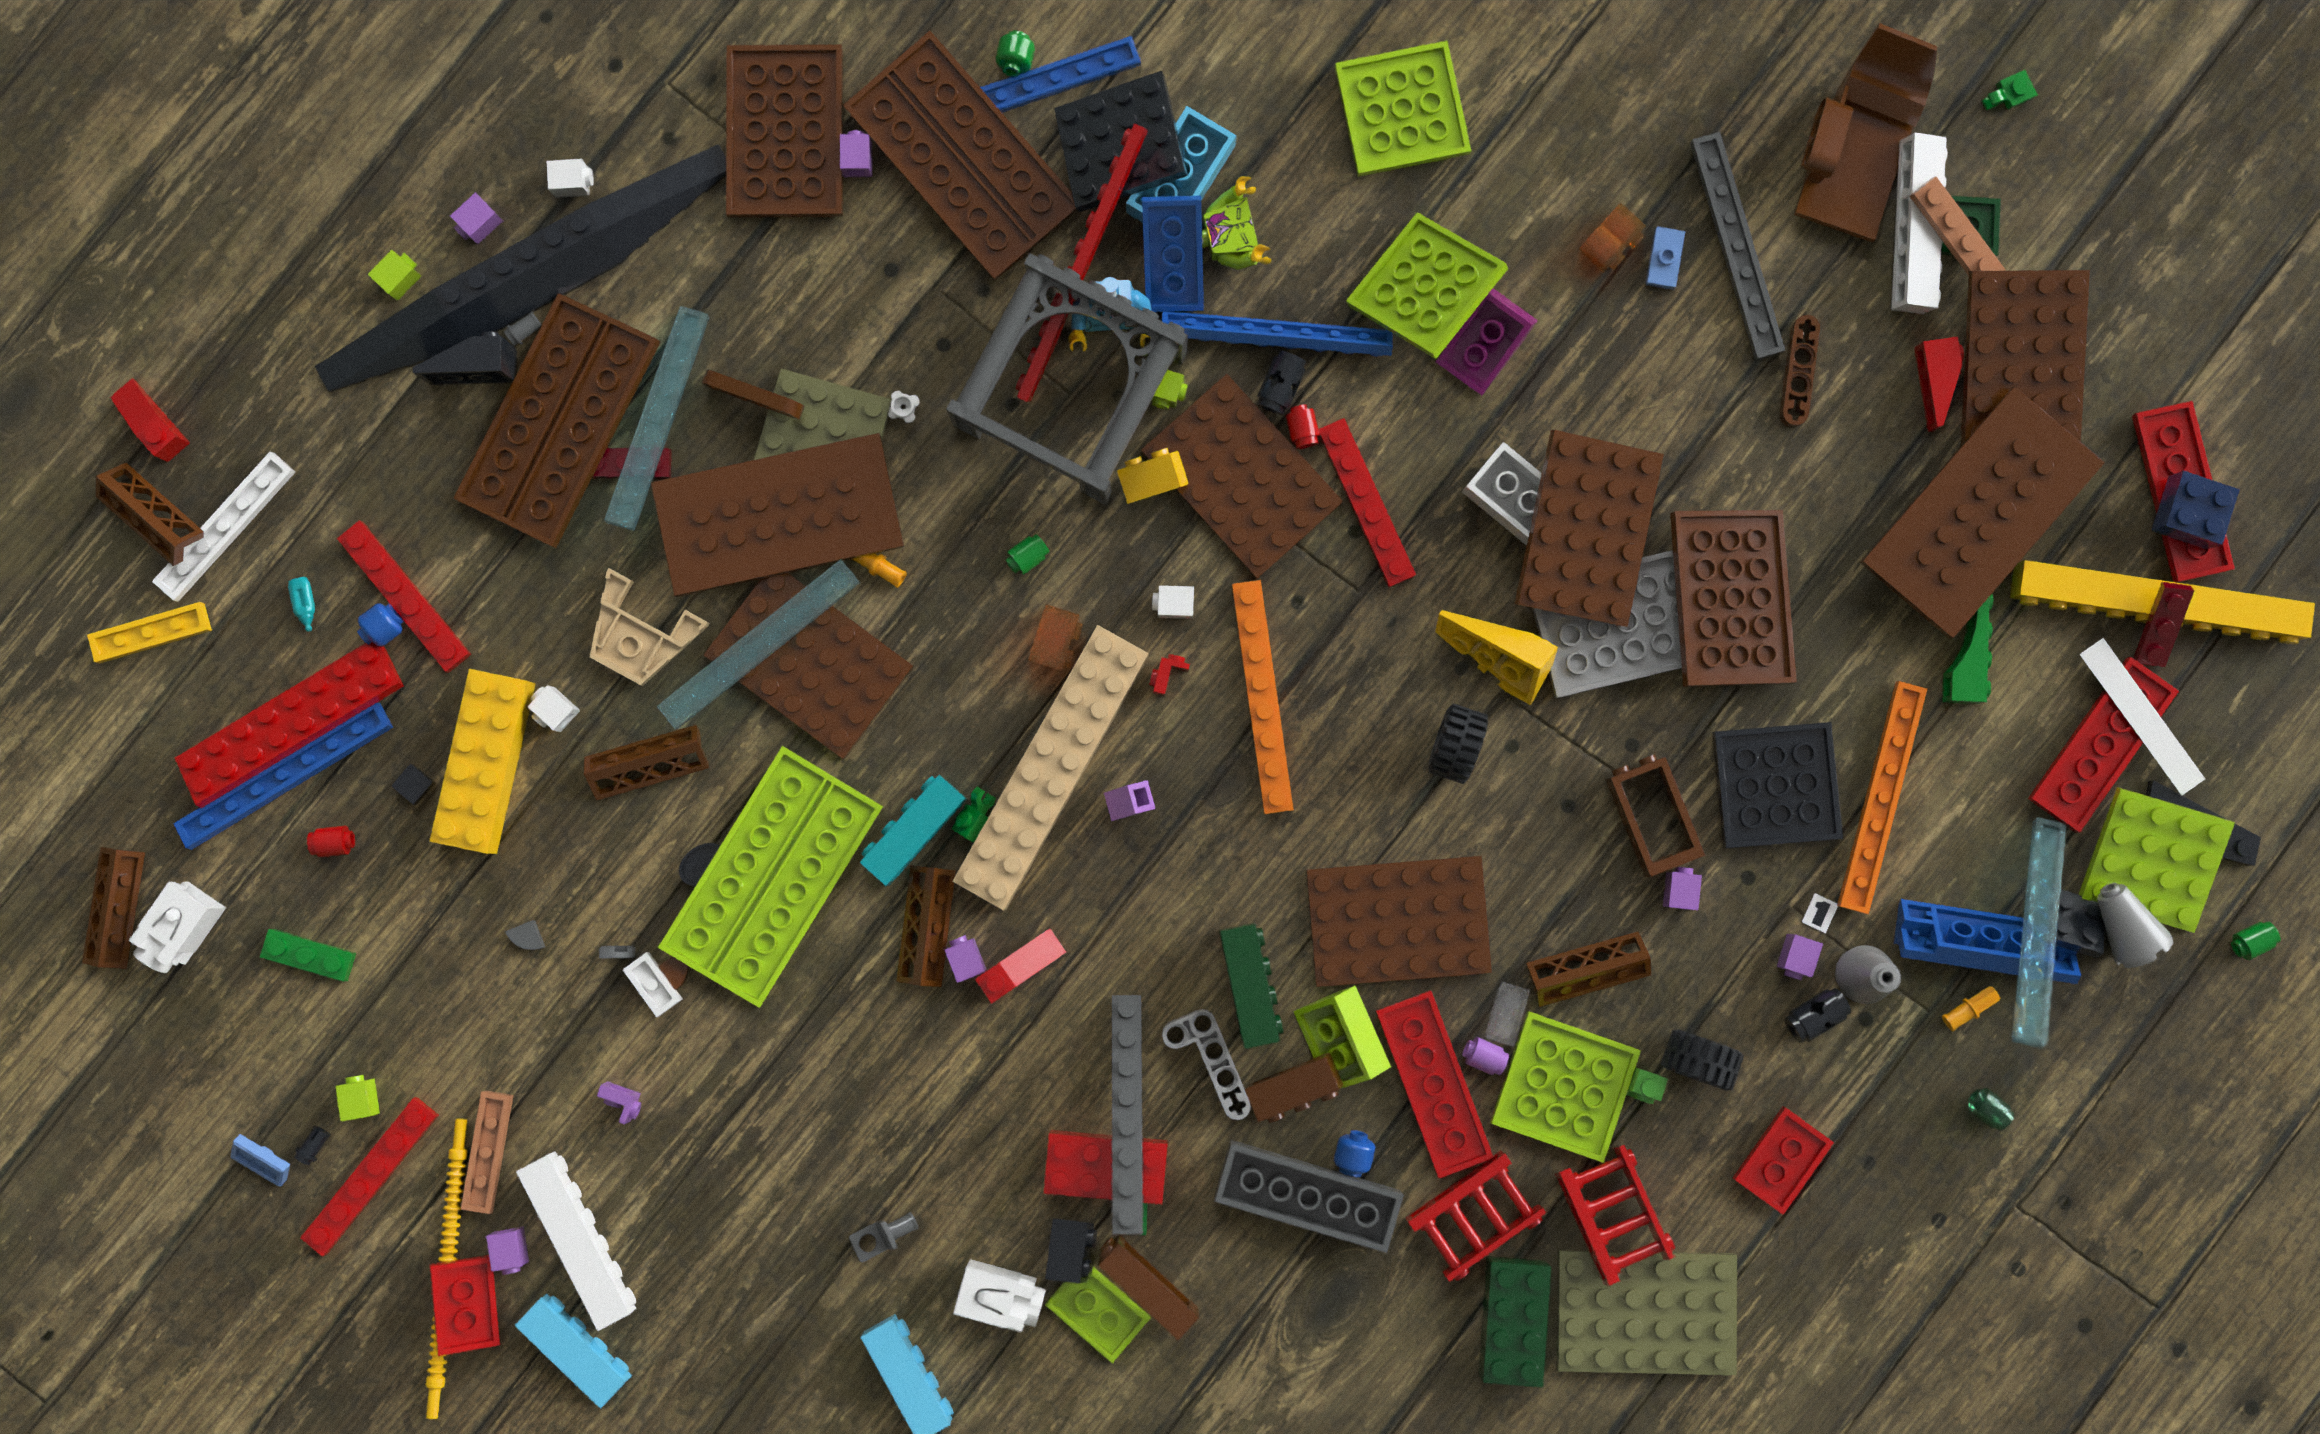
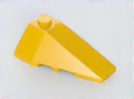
M1444 610L1439 613L1435 632L1460 654H1469L1479 663L1477 666L1479 670L1483 673L1488 670L1499 679L1498 686L1504 691L1529 705L1534 701L1552 668L1558 649L1549 641L1533 633Z

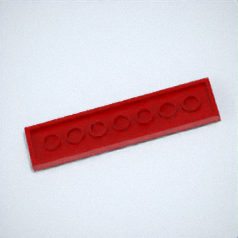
M373 642L369 645L364 643L175 757L195 805L200 808L205 807L404 687L385 646H377Z

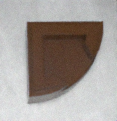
M673 956L658 966L675 990H678L686 981L689 966Z

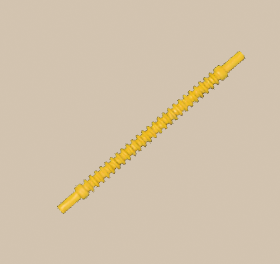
M464 1118L455 1119L453 1148L449 1149L448 1159L451 1160V1163H448L447 1166L451 1170L447 1172V1176H450V1179L446 1181L449 1188L445 1189L448 1197L444 1198L447 1205L443 1207L446 1210V1214L442 1215L446 1221L442 1223V1227H445V1230L441 1232L444 1239L440 1240V1244H443V1248L439 1249V1252L442 1253V1256L438 1258L440 1262L457 1260L454 1257V1253L458 1252L455 1245L459 1243L458 1240H455L456 1236H459L456 1228L460 1227L457 1219L461 1218V1215L458 1214V1211L461 1210L459 1202H462L460 1194L464 1192L460 1187L465 1183L461 1180V1177L465 1176V1172H462V1168L466 1167L463 1160L467 1159L468 1150L465 1149L467 1119ZM432 1325V1330H435V1325ZM434 1332L431 1334L434 1342L430 1343V1347H433V1350L429 1352L432 1359L428 1360V1364L431 1367L427 1369L430 1376L426 1378V1387L429 1388L427 1419L438 1418L441 1388L445 1386V1377L442 1374L446 1372V1369L443 1368V1365L447 1363V1360L444 1359L446 1355L438 1356L436 1335Z

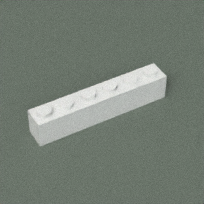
M1913 133L1900 140L1892 310L1924 314L1937 309L1941 299L1939 282L1942 271L1941 246L1943 241L1915 205L1910 195L1935 176H1937L1944 187L1946 186V178L1944 176L1945 161L1948 154L1946 137Z
M555 1151L516 1171L597 1331L631 1314L636 1309L634 1305L636 1299L632 1290L629 1287L625 1288L621 1280L622 1271L616 1261L612 1262L608 1255V1243L603 1235H598L594 1227L595 1219L592 1212L588 1208H584L580 1200L582 1194L578 1185L575 1182L571 1183L566 1173L568 1166L561 1155L558 1156Z

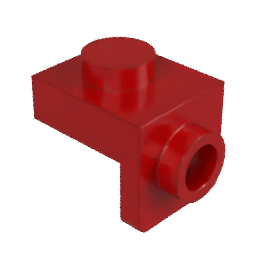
M1168 654V659L1161 657L1159 670L1153 669L1149 686L1154 687L1153 694L1165 696L1171 668L1189 671L1190 664L1185 663L1184 657Z

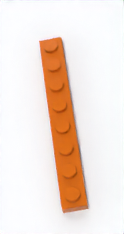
M1261 580L1232 584L1263 810L1264 814L1292 811L1294 809Z
M1901 681L1895 682L1839 896L1838 907L1869 914L1926 697V688Z

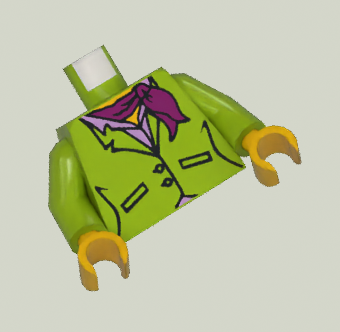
M1246 176L1239 177L1236 185L1221 194L1207 208L1206 214L1203 215L1202 248L1209 247L1212 260H1218L1221 265L1236 270L1254 266L1258 262L1264 265L1271 263L1270 258H1262V254L1271 248L1262 244L1258 245L1247 197L1242 198L1243 194L1252 195L1256 192V187L1245 189L1246 182L1252 179Z

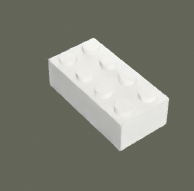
M1503 442L1464 488L1462 493L1527 545L1542 473Z

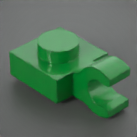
M2023 70L1999 81L1996 84L1998 90L1988 94V97L1983 99L1982 103L1986 111L2002 103H2005L2007 109L2010 110L2032 100L2038 94L2026 70Z
M979 787L974 788L971 793L972 805H965L951 828L973 843L989 818L985 815L986 812L993 806L996 797L989 793L981 800L985 791Z

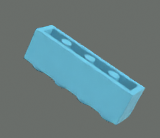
M546 1294L516 1323L515 1327L601 1409L632 1376L628 1372L629 1368L624 1361L619 1358L614 1359L606 1351L608 1348L602 1340L597 1337L593 1338L585 1331V1324L579 1318L571 1317L564 1310L565 1306L555 1296L550 1297Z
M896 1314L864 1331L861 1339L912 1433L935 1434L950 1425L953 1409L946 1398L942 1399L937 1391L939 1384L931 1371L927 1373L922 1364L925 1359L920 1348L917 1345L913 1346L908 1338L910 1331L903 1319L898 1320Z

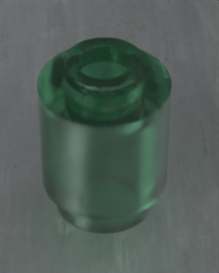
M1989 1088L1976 1089L1968 1098V1110L1992 1129L2004 1130L2014 1118L2011 1106Z

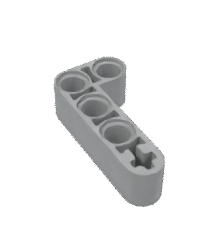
M1199 1009L1168 1022L1162 1032L1164 1043L1170 1048L1177 1049L1196 1042L1225 1113L1234 1120L1245 1118L1250 1112V1101L1213 1014L1208 1010ZM1200 1015H1206L1211 1020L1209 1029L1205 1031H1199L1194 1026L1196 1017ZM1176 1026L1183 1030L1184 1037L1181 1041L1171 1042L1168 1039L1167 1032L1171 1027ZM1215 1042L1222 1046V1053L1219 1057L1210 1058L1207 1056L1205 1050L1210 1043ZM1222 1070L1232 1072L1234 1075L1232 1083L1226 1086L1219 1084L1217 1081L1219 1072ZM1239 1086L1240 1090L1234 1092L1239 1102H1245L1241 1105L1242 1111L1236 1112L1235 1109H1229L1228 1107L1232 1105L1230 1095L1228 1093L1223 1097L1222 1093L1231 1092Z

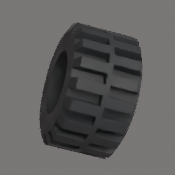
M1454 703L1447 709L1428 763L1429 773L1464 784L1469 779L1485 738L1488 726L1487 714Z
M1678 1029L1671 1032L1661 1065L1667 1070L1729 1091L1734 1088L1744 1055L1733 1048Z

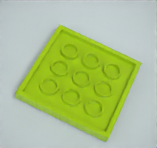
M1448 41L1335 63L1336 77L1358 177L1469 155L1471 153Z
M1417 212L1348 297L1346 302L1352 309L1436 359L1505 274L1508 267L1502 260Z
M2117 787L2078 895H2081L2083 899L2098 903L2097 897L2101 893V888L2110 883L2123 884L2160 923L2195 933L2235 822Z
M1527 1011L1490 1123L1604 1163L1641 1050Z

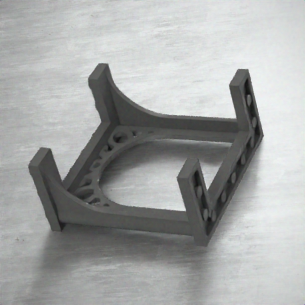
M1029 253L1024 263L1026 272L960 396L957 401L951 399L946 410L954 427L977 439H980L982 433L1077 481L1080 484L1081 493L1107 506L1112 496L1109 479L1169 366L1173 361L1182 364L1187 355L1188 334L1184 333L1185 329L1174 322L1166 324L1158 320L1159 316L1147 308H1143L1141 311L1131 306L1132 301L1119 294L1114 297L1106 293V288L1094 281H1091L1089 284L1079 279L1080 275L1072 269L1065 267L1062 270L1054 266V262L1050 258L1042 254H1038L1036 257ZM1060 291L1063 296L1062 304L1059 307L1051 306L1047 301L1046 295L1054 298L1056 293ZM1069 294L1072 295L1075 301H1077L1078 298L1080 299V304L1078 306H1073L1068 303ZM1038 298L1044 308L1042 313L1033 312L1039 306L1036 304ZM1100 309L1104 311L1105 314L1104 316L1100 317L1096 314V312ZM1059 314H1081L1100 321L1118 337L1128 359L1129 377L1125 393L1085 468L981 414L1021 338L1038 322ZM1122 323H1125L1126 327L1135 328L1125 333L1119 327ZM1137 334H1146L1151 339L1149 345L1142 349L1132 348L1129 342ZM1149 355L1146 360L1142 358L1141 366L1134 362L1136 356L1143 357Z

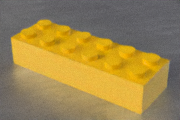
M469 669L429 842L486 854H497L530 711L528 706L532 702L531 697L536 683Z

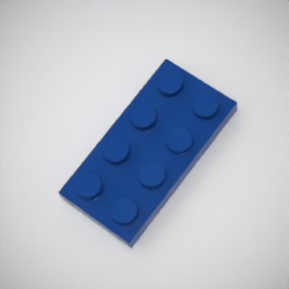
M1201 196L1142 197L1145 294L1150 300L1151 310L1153 312L1204 311Z

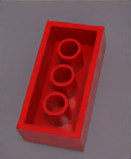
M1050 1130L1043 1194L1112 1200V1135ZM1142 1138L1143 1203L1162 1204L1168 1140Z

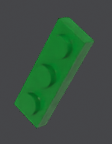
M268 929L260 954L261 958L343 982L348 981L356 956L355 952L276 929Z

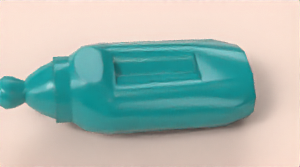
M307 577L292 579L288 582V590L293 613L299 618V622L305 626V631L310 632L312 631L311 623L315 613V603L310 582Z

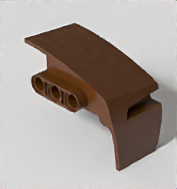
M1881 23L1878 24L1837 89L1834 99L1825 97L1818 107L1801 163V168L1807 170V174L1795 208V216L1872 243L1875 241L1898 170L1900 140L1910 136L1913 127H1916L1931 88L1937 60L1936 45Z

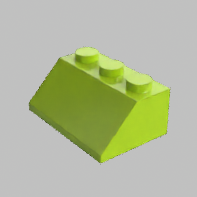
M1356 986L1335 992L1293 1011L1313 1058L1330 1052L1344 1084L1341 1088L1370 1080L1391 1067Z

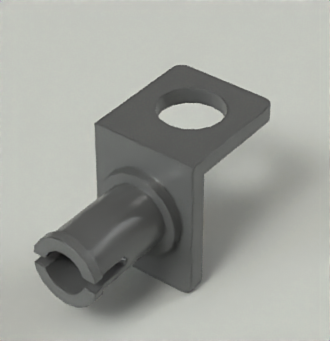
M909 1212L889 1224L885 1221H876L851 1234L849 1240L859 1261L865 1262L886 1250L896 1249L895 1240L919 1228L913 1214ZM866 1234H871L876 1240L875 1248L869 1252L863 1251L859 1245L861 1237Z

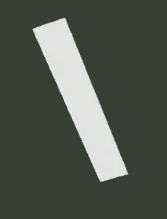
M2104 638L2082 652L2080 656L2179 793L2184 795L2205 780L2202 773Z

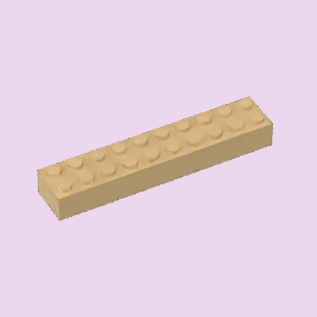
M1096 626L953 879L954 883L1002 910L1007 909L1147 661L1149 653L1103 627Z

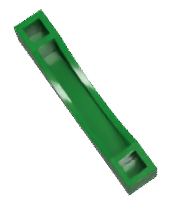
M1992 594L1968 620L1961 648L1952 664L1943 673L1942 703L1980 704L1987 702V698L1991 694L1988 669L1991 667L1992 654L1988 651V644L1993 632L1992 623L1989 622V611L1993 607Z

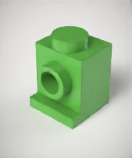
M1635 1067L1626 1095L1653 1104L1654 1099L1661 1101L1668 1078Z

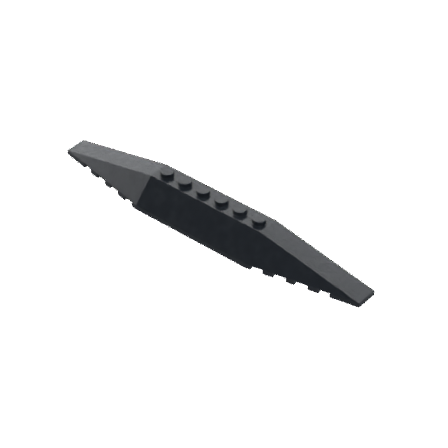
M719 144L579 208L432 289L314 367L328 392H333L364 382L365 379L374 376L380 377L392 373L393 370L405 366L417 365L418 362L427 360L469 337L481 336L482 332L501 331L507 325H512L530 314L531 311L535 312L555 300L558 293L566 295L627 260L626 257L635 249H640L660 228L664 229L671 223L670 220L682 210L685 211L689 208L697 197L703 192H708L726 176L725 154Z

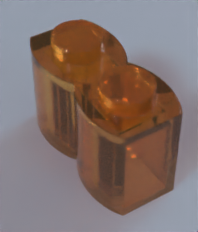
M1620 203L1578 250L1602 272H1605L1608 267L1614 270L1625 258L1622 252L1628 245L1633 249L1643 239L1644 235L1641 231L1646 225Z

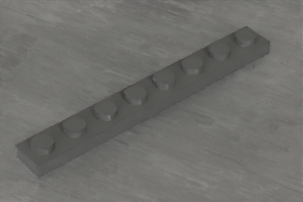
M1717 132L1692 139L1690 142L1754 359L1759 360L1781 354L1786 350L1721 134Z
M1112 995V1236H1143L1141 995Z

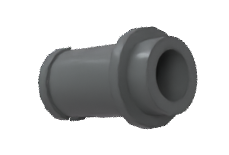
M531 311L530 314L511 327L507 325L508 329L504 333L514 346L518 343L522 345V340L541 328L542 324Z

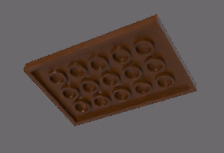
M727 45V217H843V174L840 170V134H843L842 45Z
M2090 270L1969 271L1961 445L2014 386L2081 442Z
M1228 374L1222 377L1141 449L1142 454L1148 460L1152 459L1151 453L1168 448L1169 453L1179 452L1189 484L1175 490L1256 579L1262 576L1343 503L1342 499Z
M1550 431L1515 599L1516 605L1628 627L1664 454L1563 431Z
M1783 510L1674 511L1670 513L1683 687L1797 683Z
M789 573L762 578L704 654L705 657L842 759L847 757L914 667Z
M1482 856L1306 870L1316 987L1492 973Z

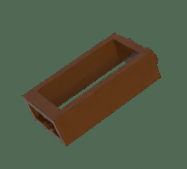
M1655 754L1638 760L1640 766L1629 769V766L1625 765L1612 770L1613 776L1606 779L1645 877H1652L1705 856L1666 757L1657 759ZM1658 768L1690 847L1652 861L1621 782Z
M1118 1236L1115 1240L1110 1237L1099 1249L1100 1258L1098 1266L1179 1341L1198 1320V1307L1122 1236Z

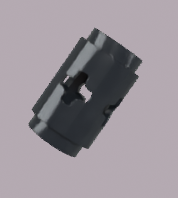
M1279 351L1278 356H1274L1259 390L1257 405L1274 414L1283 416L1285 410H1289L1304 376L1306 361L1291 353Z
M1826 989L1789 1011V1016L1785 1017L1784 1021L1796 1041L1799 1043L1804 1041L1810 1042L1845 1021L1847 1015L1851 1013V1007L1838 989Z

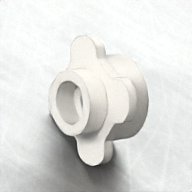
M895 391L891 396L892 401L888 416L891 419H904L906 423L913 422L915 420V408L920 403L916 395L909 396L903 394L901 391ZM905 404L906 408L901 409V405Z

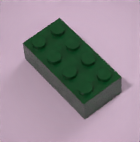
M1248 923L1219 929L1244 1048L1248 1049L1280 1042L1279 1034H1284L1281 1016L1279 1014L1274 1015L1273 1005L1278 1004L1275 988L1273 985L1268 986L1267 976L1272 975L1268 957H1262L1260 947L1266 946L1262 928H1256L1255 923Z
M1487 1256L1478 1373L1483 1383L1543 1388L1551 1266L1546 1261Z

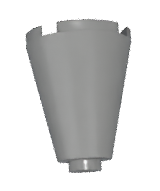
M2110 883L2101 888V893L2098 895L2097 900L2113 959L2118 966H2120V963H2123L2125 968L2143 966L2158 959L2155 954L2161 949L2166 953L2171 948L2173 937L2170 932L2125 885Z
M1860 945L1841 955L1836 964L1835 979L1845 997L1857 1003L1872 1004L1882 1000L1898 987L1900 972L1882 950L1873 946Z

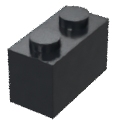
M1053 1218L1045 1279L1087 1284V1278H1091L1093 1271V1261L1089 1260L1091 1248L1095 1247L1097 1231L1093 1230L1094 1223Z

